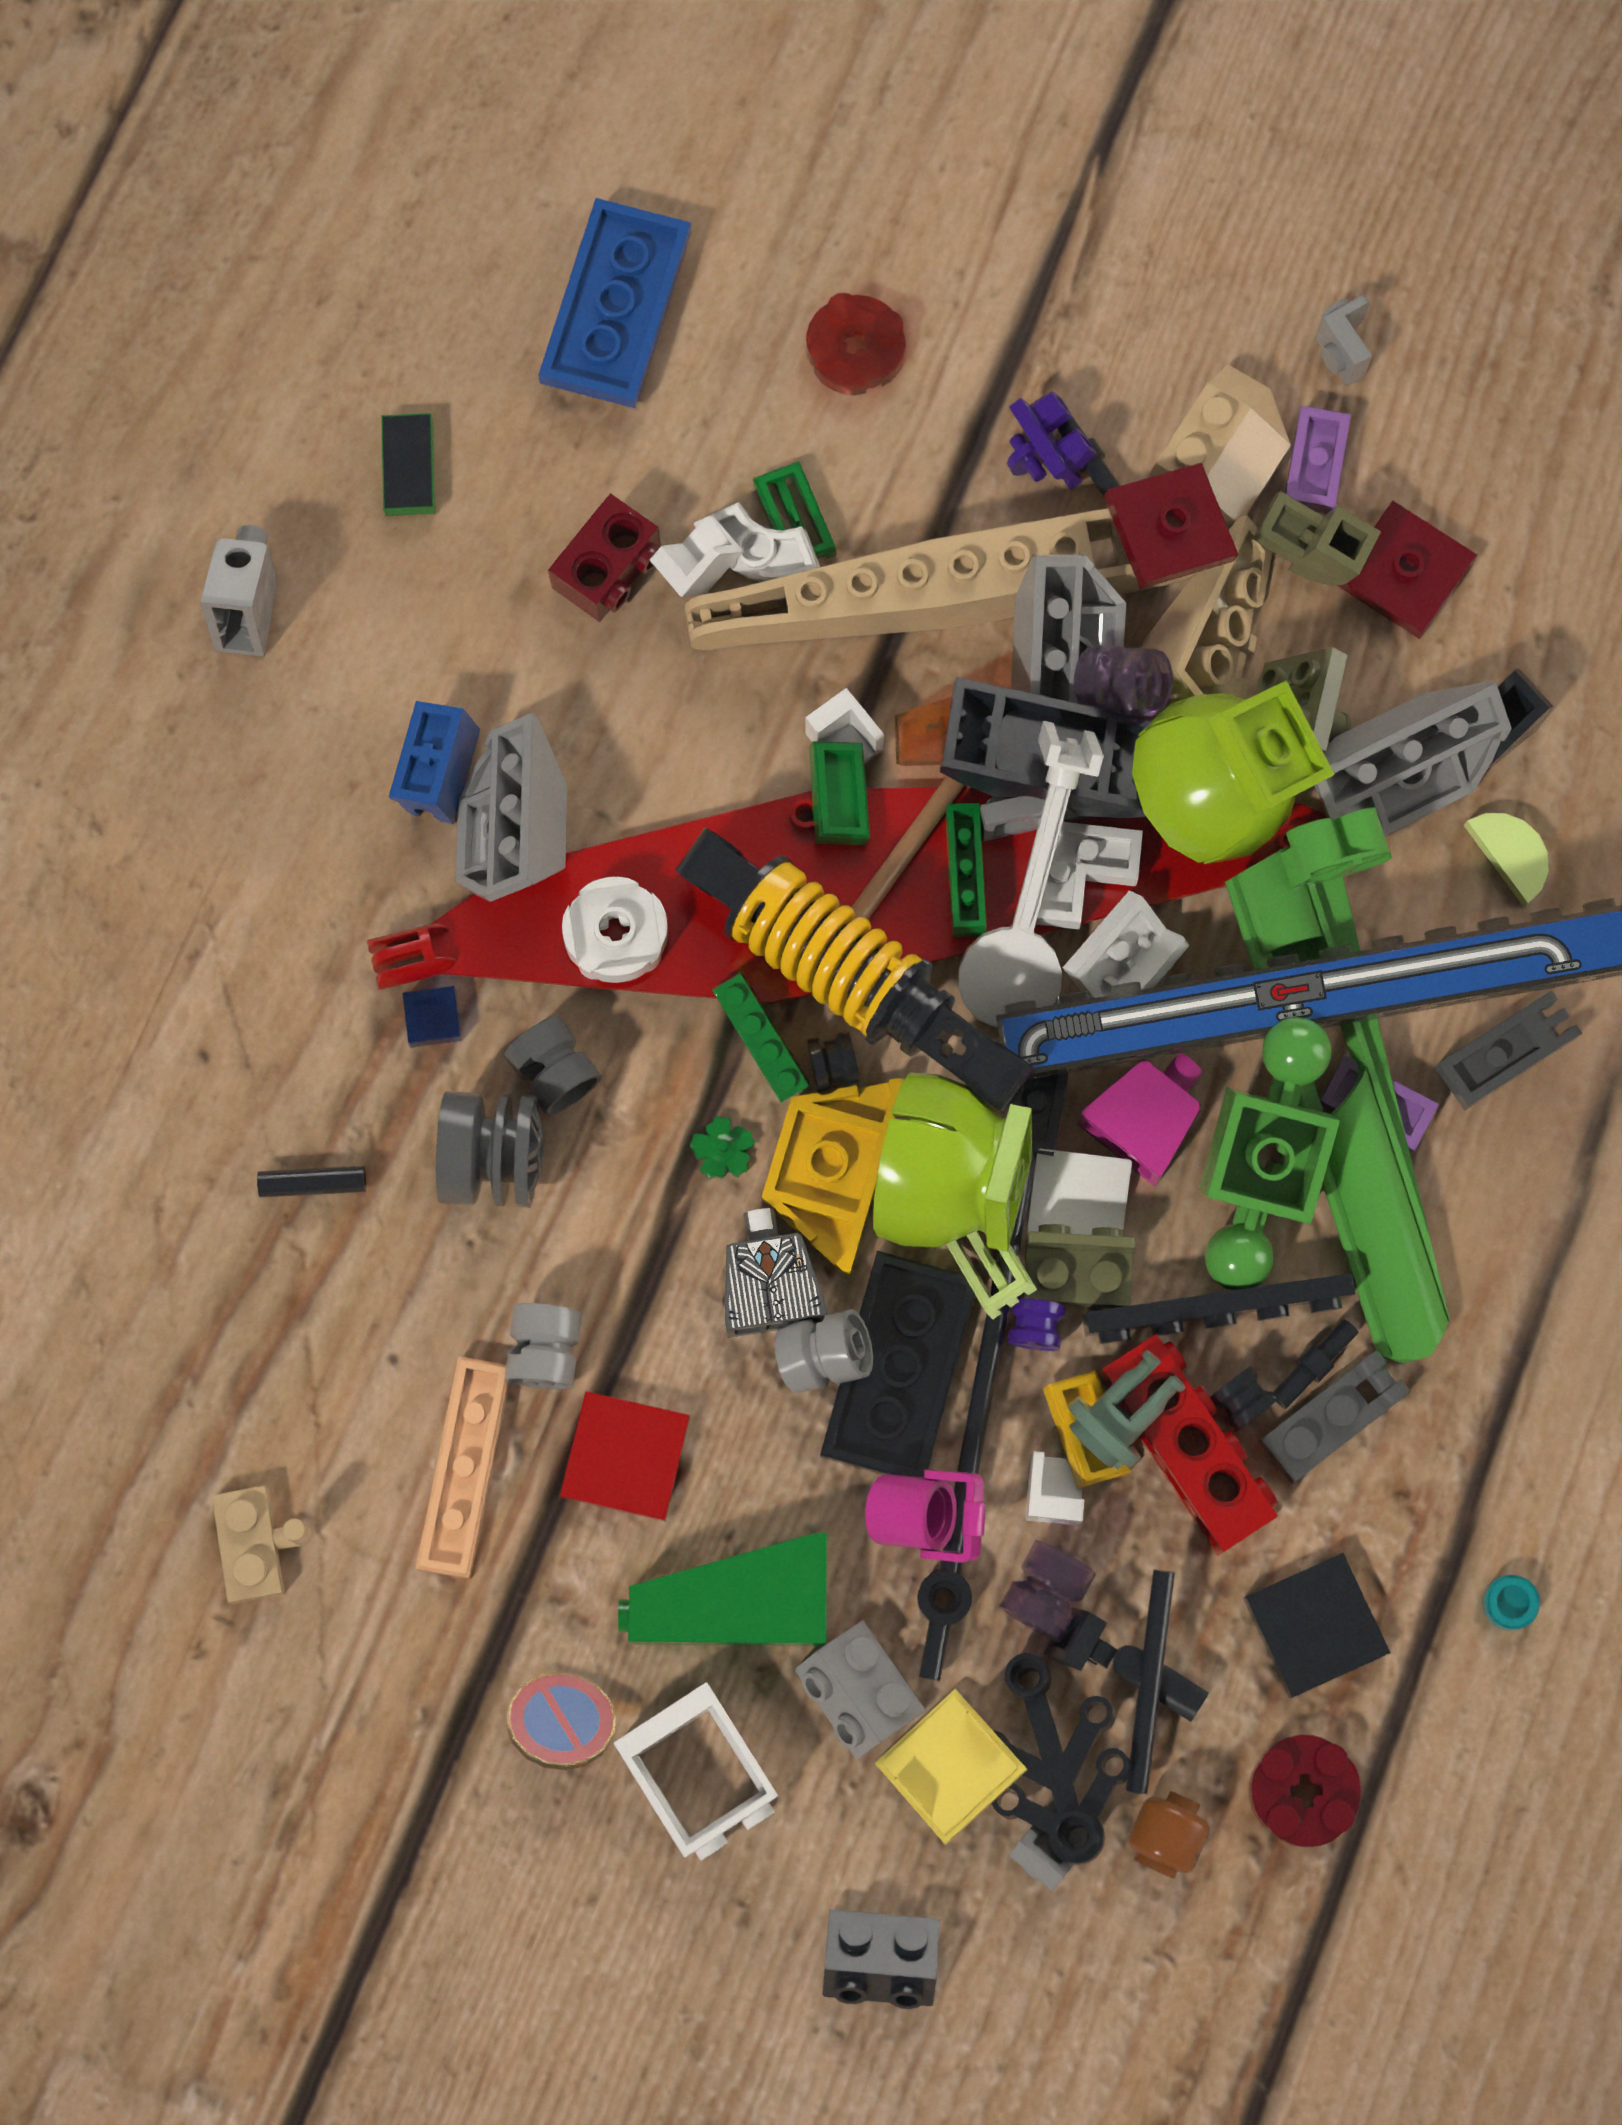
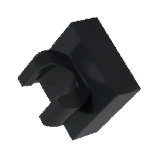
M1069 1606L1044 1654L1061 1665L1082 1671L1086 1661L1094 1665L1099 1664L1107 1669L1117 1649L1100 1639L1107 1622L1091 1612Z

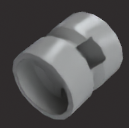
M515 1304L513 1306L510 1336L517 1341V1346L508 1350L504 1380L512 1384L533 1388L573 1389L576 1357L569 1350L570 1347L578 1344L582 1312L567 1307L547 1304Z
M853 1309L825 1315L823 1321L819 1323L808 1319L780 1326L776 1332L774 1345L778 1369L784 1383L794 1393L828 1386L830 1380L840 1384L865 1378L872 1371L873 1350L870 1335L864 1320Z

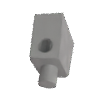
M242 525L237 529L235 540L221 538L215 543L200 603L213 648L216 652L265 657L276 590V574L269 546L266 545L268 534L258 526Z

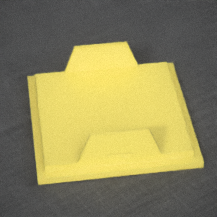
M956 1689L875 1762L878 1768L945 1845L1028 1770Z

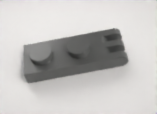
M1553 991L1546 993L1437 1064L1435 1067L1436 1071L1465 1111L1583 1034L1577 1025L1569 1027L1560 1035L1556 1032L1554 1028L1570 1017L1565 1008L1546 1018L1542 1011L1550 1008L1558 1000Z

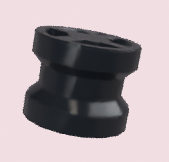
M848 1030L838 1032L835 1038L822 1041L818 1037L807 1039L811 1066L818 1091L828 1089L832 1082L844 1080L848 1084L859 1082L855 1052Z
M1252 1366L1245 1369L1210 1396L1215 1407L1224 1408L1230 1416L1229 1425L1235 1433L1278 1401L1272 1391L1263 1390L1257 1382L1258 1373Z

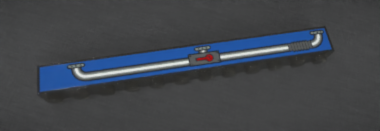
M1614 898L1600 899L1583 904V912L1563 915L1560 907L1549 908L1530 913L1531 921L1512 925H1510L1509 917H1498L1478 922V931L1457 934L1456 926L1441 927L1424 932L1425 940L1404 943L1402 935L1390 936L1372 941V949L1352 953L1350 945L1334 946L1320 950L1319 959L1299 962L1298 954L1283 955L1266 960L1267 968L1246 971L1245 963L1231 964L1214 969L1215 977L1194 980L1193 973L1175 974L1162 978V986L1143 990L1141 989L1140 982L1124 983L1110 987L1109 996L1089 999L1088 991L1073 992L1058 996V1005L1037 1008L1035 1000L1016 1002L1004 1006L1005 1014L996 1015L998 1038L1001 1044L1035 1068L1027 1079L1032 1080L1265 1039L1267 1033L1275 1024L1292 1017L1312 1020L1323 1029L1622 976V905L1616 906Z

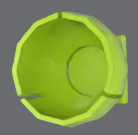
M1287 680L1246 700L1229 693L1196 695L1173 702L1138 734L1140 737L1136 739L1132 776L1145 816L1169 847L1198 863L1204 862V864L1229 861L1251 855L1270 840L1291 816L1297 794L1335 775Z
M910 1072L901 1083L891 1116L910 1118L911 1120L889 1118L880 1156L873 1212V1229L877 1237L902 1246L939 1248L980 1230L986 1234L988 1248L1008 1252L1032 1161V1108L1010 1104L1007 1118H1000L983 1099L973 1093L965 1084L939 1074Z

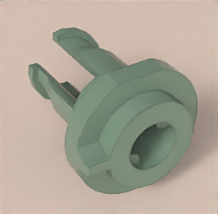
M1148 1350L1142 1354L1144 1359L1136 1367L1123 1373L1092 1406L1079 1396L1068 1406L1076 1418L1069 1425L1071 1431L1097 1458L1111 1468L1114 1466L1116 1469H1119L1123 1464L1132 1468L1140 1460L1141 1456L1132 1443L1164 1411L1168 1400L1177 1391L1182 1393L1186 1389V1386L1178 1377L1170 1376L1132 1416L1120 1406L1161 1363Z

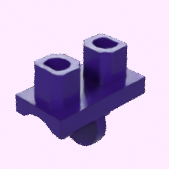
M1052 391L1037 399L1031 405L1022 398L1010 405V410L1030 439V442H1027L1021 433L1014 435L1009 442L1015 451L1008 458L1007 466L1012 474L1020 476L1029 473L1034 482L1041 481L1047 475V472L1041 465L1044 462L1053 477L1057 480L1063 479L1071 490L1079 485L1083 479L1078 470L1084 467L1097 452L1083 432L1077 428L1059 442L1056 439L1053 431L1072 417L1070 410L1061 397Z

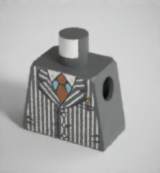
M773 1208L745 1212L743 1217L747 1241L726 1245L725 1326L727 1338L776 1331L780 1326L812 1319L817 1323L822 1322L825 1315H827L826 1304L801 1233L779 1236L775 1209Z

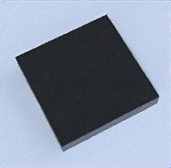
M1344 1553L1243 1598L1289 1698L1298 1696L1391 1653Z

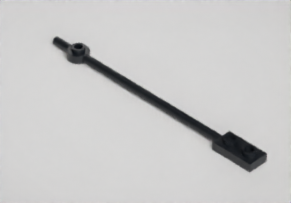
M1070 1068L1031 1074L1010 1103L1032 1108V1161L1010 1242L1017 1257H1019L1037 1153L1054 1156V1152L1039 1149L1055 1150ZM998 1251L996 1263L1008 1283L1011 1284L1015 1277ZM993 1280L990 1291L991 1296L999 1292ZM1007 1304L999 1309L1002 1314L995 1319H992L986 1313L957 1472L979 1474L1009 1305ZM955 1481L954 1494L957 1508L955 1528L950 1541L942 1550L963 1552L964 1535H962L963 1507L964 1501H966V1482ZM940 1560L939 1571L928 1575L919 1587L917 1593L918 1608L923 1617L929 1621L919 1678L940 1682L950 1626L960 1622L970 1610L972 1591L968 1582L960 1575L962 1562ZM940 1589L951 1591L954 1595L953 1606L948 1609H941L936 1606L934 1602L935 1592Z

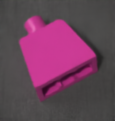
M1178 1053L1163 1072L1149 1061L1142 1060L1089 1104L1080 1114L1077 1125L1118 1158L1130 1159L1132 1161V1169L1155 1187L1161 1180L1202 1107L1199 1101L1187 1092L1203 1074V1071L1192 1059L1182 1053Z

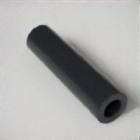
M365 1166L258 1171L257 1174L259 1197L366 1192L367 1185Z

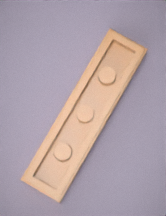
M458 1356L416 1564L417 1570L471 1579L509 1388V1382L504 1380L506 1364Z

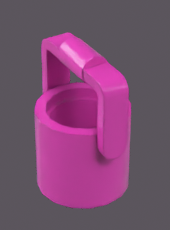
M929 1469L924 1470V1478L890 1474L881 1475L874 1481L867 1496L865 1518L868 1534L874 1543L880 1545L920 1549V1558L952 1562L975 1561L980 1556L981 1536H984L986 1502H983V1479L979 1474ZM948 1481L966 1482V1501H964L962 1527V1535H964L963 1552L940 1550L951 1539L957 1515L954 1490Z

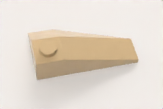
M1248 515L1240 516L1229 529L1239 554L1235 561L1197 572L1146 636L1129 671L1127 678L1152 709L1159 713L1173 702L1196 695L1229 693L1246 700L1249 681L1242 678L1246 654L1254 653L1257 637L1250 634L1254 608L1263 605L1273 552L1252 539L1257 527Z

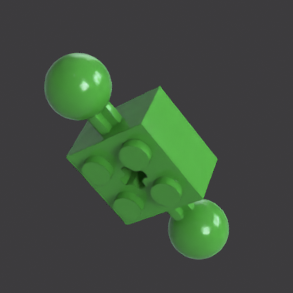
M1292 1017L1284 1019L1275 1024L1264 1039L1262 1046L1263 1062L1269 1073L1273 1076L1267 1097L1230 1087L1226 1088L1199 1185V1190L1206 1197L1237 1205L1232 1224L1216 1231L1208 1241L1205 1250V1264L1208 1273L1217 1284L1231 1291L1259 1286L1268 1277L1272 1269L1273 1249L1270 1241L1263 1233L1268 1214L1311 1225L1340 1120L1332 1115L1298 1106L1303 1086L1317 1080L1325 1072L1331 1059V1044L1326 1032L1317 1023L1306 1018ZM1272 1143V1147L1279 1152V1157L1277 1160L1269 1159L1265 1167H1262V1161L1257 1158L1258 1153L1261 1149L1266 1148L1268 1144Z

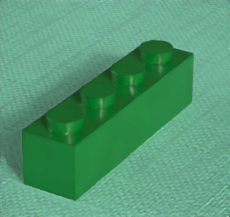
M979 803L947 804L945 818L952 938L980 937L986 931Z
M743 971L714 987L713 993L779 1101L782 1103L810 1085V1081Z

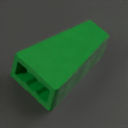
M827 1533L809 1534L629 1586V1599H619L618 1632H628V1642L630 1645L823 1647L826 1645Z

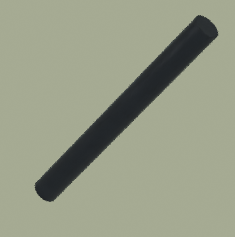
M1153 1569L1130 1752L1132 1773L1126 1784V1791L1139 1794H1148L1175 1572Z

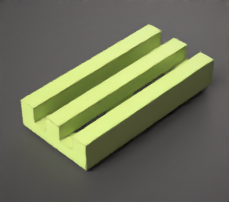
M975 1231L966 1235L999 1292L991 1296L959 1240L957 1239L946 1244L985 1312L992 1319L1002 1314L999 1309L1007 1304L1012 1307L1019 1302L1017 1297L1025 1292L1029 1296L1037 1290L1011 1245H1009L1008 1252L998 1250L1016 1279L1009 1284L979 1232Z

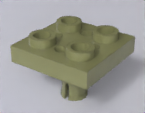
M1334 647L1264 663L1263 671L1258 680L1257 694L1287 680L1323 752L1327 750L1328 742L1331 743L1334 737L1351 729L1352 721L1350 716L1336 710L1348 657L1347 654Z

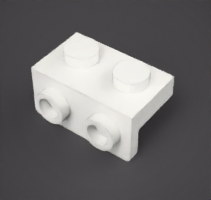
M1128 891L1064 965L1063 969L1090 1004L1149 994L1186 951L1189 943L1183 936L1166 929L1142 896Z

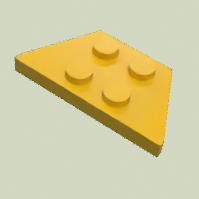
M901 1078L889 1079L887 1083L860 1088L857 1085L838 1088L832 1093H810L791 1097L762 1193V1201L769 1208L775 1209V1213L797 1233H801L802 1238L836 1269L850 1276L876 1188L880 1156L889 1118L896 1119L895 1116H891V1111L901 1083L904 1081Z

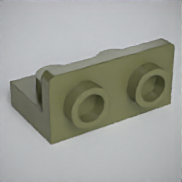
M1060 1224L1039 1225L1038 1232L1031 1231L1028 1233L1025 1250V1270L1037 1290L1029 1296L1024 1292L1023 1298L1046 1300L1064 1306L1096 1308L1131 1306L1132 1266L1136 1238L1124 1237V1230L1111 1227L1093 1228L1092 1235L1070 1234L1071 1227Z

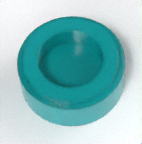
M1505 1575L1493 1580L1486 1587L1482 1598V1607L1487 1619L1494 1626L1503 1630L1513 1631L1524 1628L1535 1620L1540 1609V1597L1535 1586L1526 1578L1519 1575Z

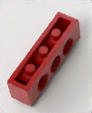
M1155 1334L1104 1367L1098 1376L1108 1390L1123 1373L1133 1369L1144 1359L1142 1354L1146 1350L1150 1351L1161 1361L1120 1404L1130 1416L1148 1400V1388L1150 1386L1164 1384L1170 1376L1178 1377L1186 1386L1182 1393L1179 1391L1175 1393V1406L1172 1409L1164 1410L1139 1438L1217 1556H1219L1276 1519L1278 1515L1273 1507L1278 1504V1501L1265 1480L1260 1476L1254 1480L1242 1461L1247 1459V1454L1236 1436L1231 1431L1223 1434L1212 1416L1217 1413V1410L1209 1395L1201 1386L1193 1389L1182 1371L1187 1368V1365L1179 1350L1171 1341L1163 1344L1159 1336ZM1184 1429H1194L1200 1432L1205 1440L1204 1453L1198 1456L1184 1453L1178 1444L1179 1432ZM1224 1474L1234 1482L1236 1492L1232 1501L1221 1502L1211 1495L1208 1482L1212 1475Z

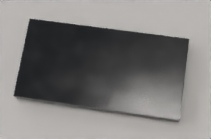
M881 1251L876 1252L859 1313L865 1322L872 1343V1371L865 1378L839 1384L820 1458L881 1475L890 1474L924 1478V1470L928 1469L975 1297V1293L964 1274Z

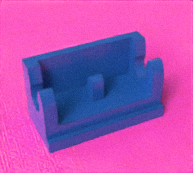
M421 701L415 702L389 793V798L397 801L408 813L419 816L420 810L432 813L433 817L440 822L454 824L459 808V798L466 783L481 730L463 708Z

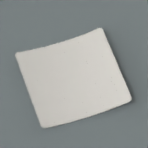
M1039 1149L1054 1152V1156L1037 1153L1027 1236L1031 1231L1038 1232L1039 1225L1043 1224L1071 1227L1070 1234L1092 1235V1229L1097 1227H1111L1123 1230L1132 1161L1130 1159Z

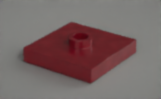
M1202 462L1107 489L1104 495L1105 502L1140 589L1234 562L1239 555Z
M1392 500L1374 526L1381 533L1360 574L1348 583L1336 586L1420 639L1472 566L1477 554Z

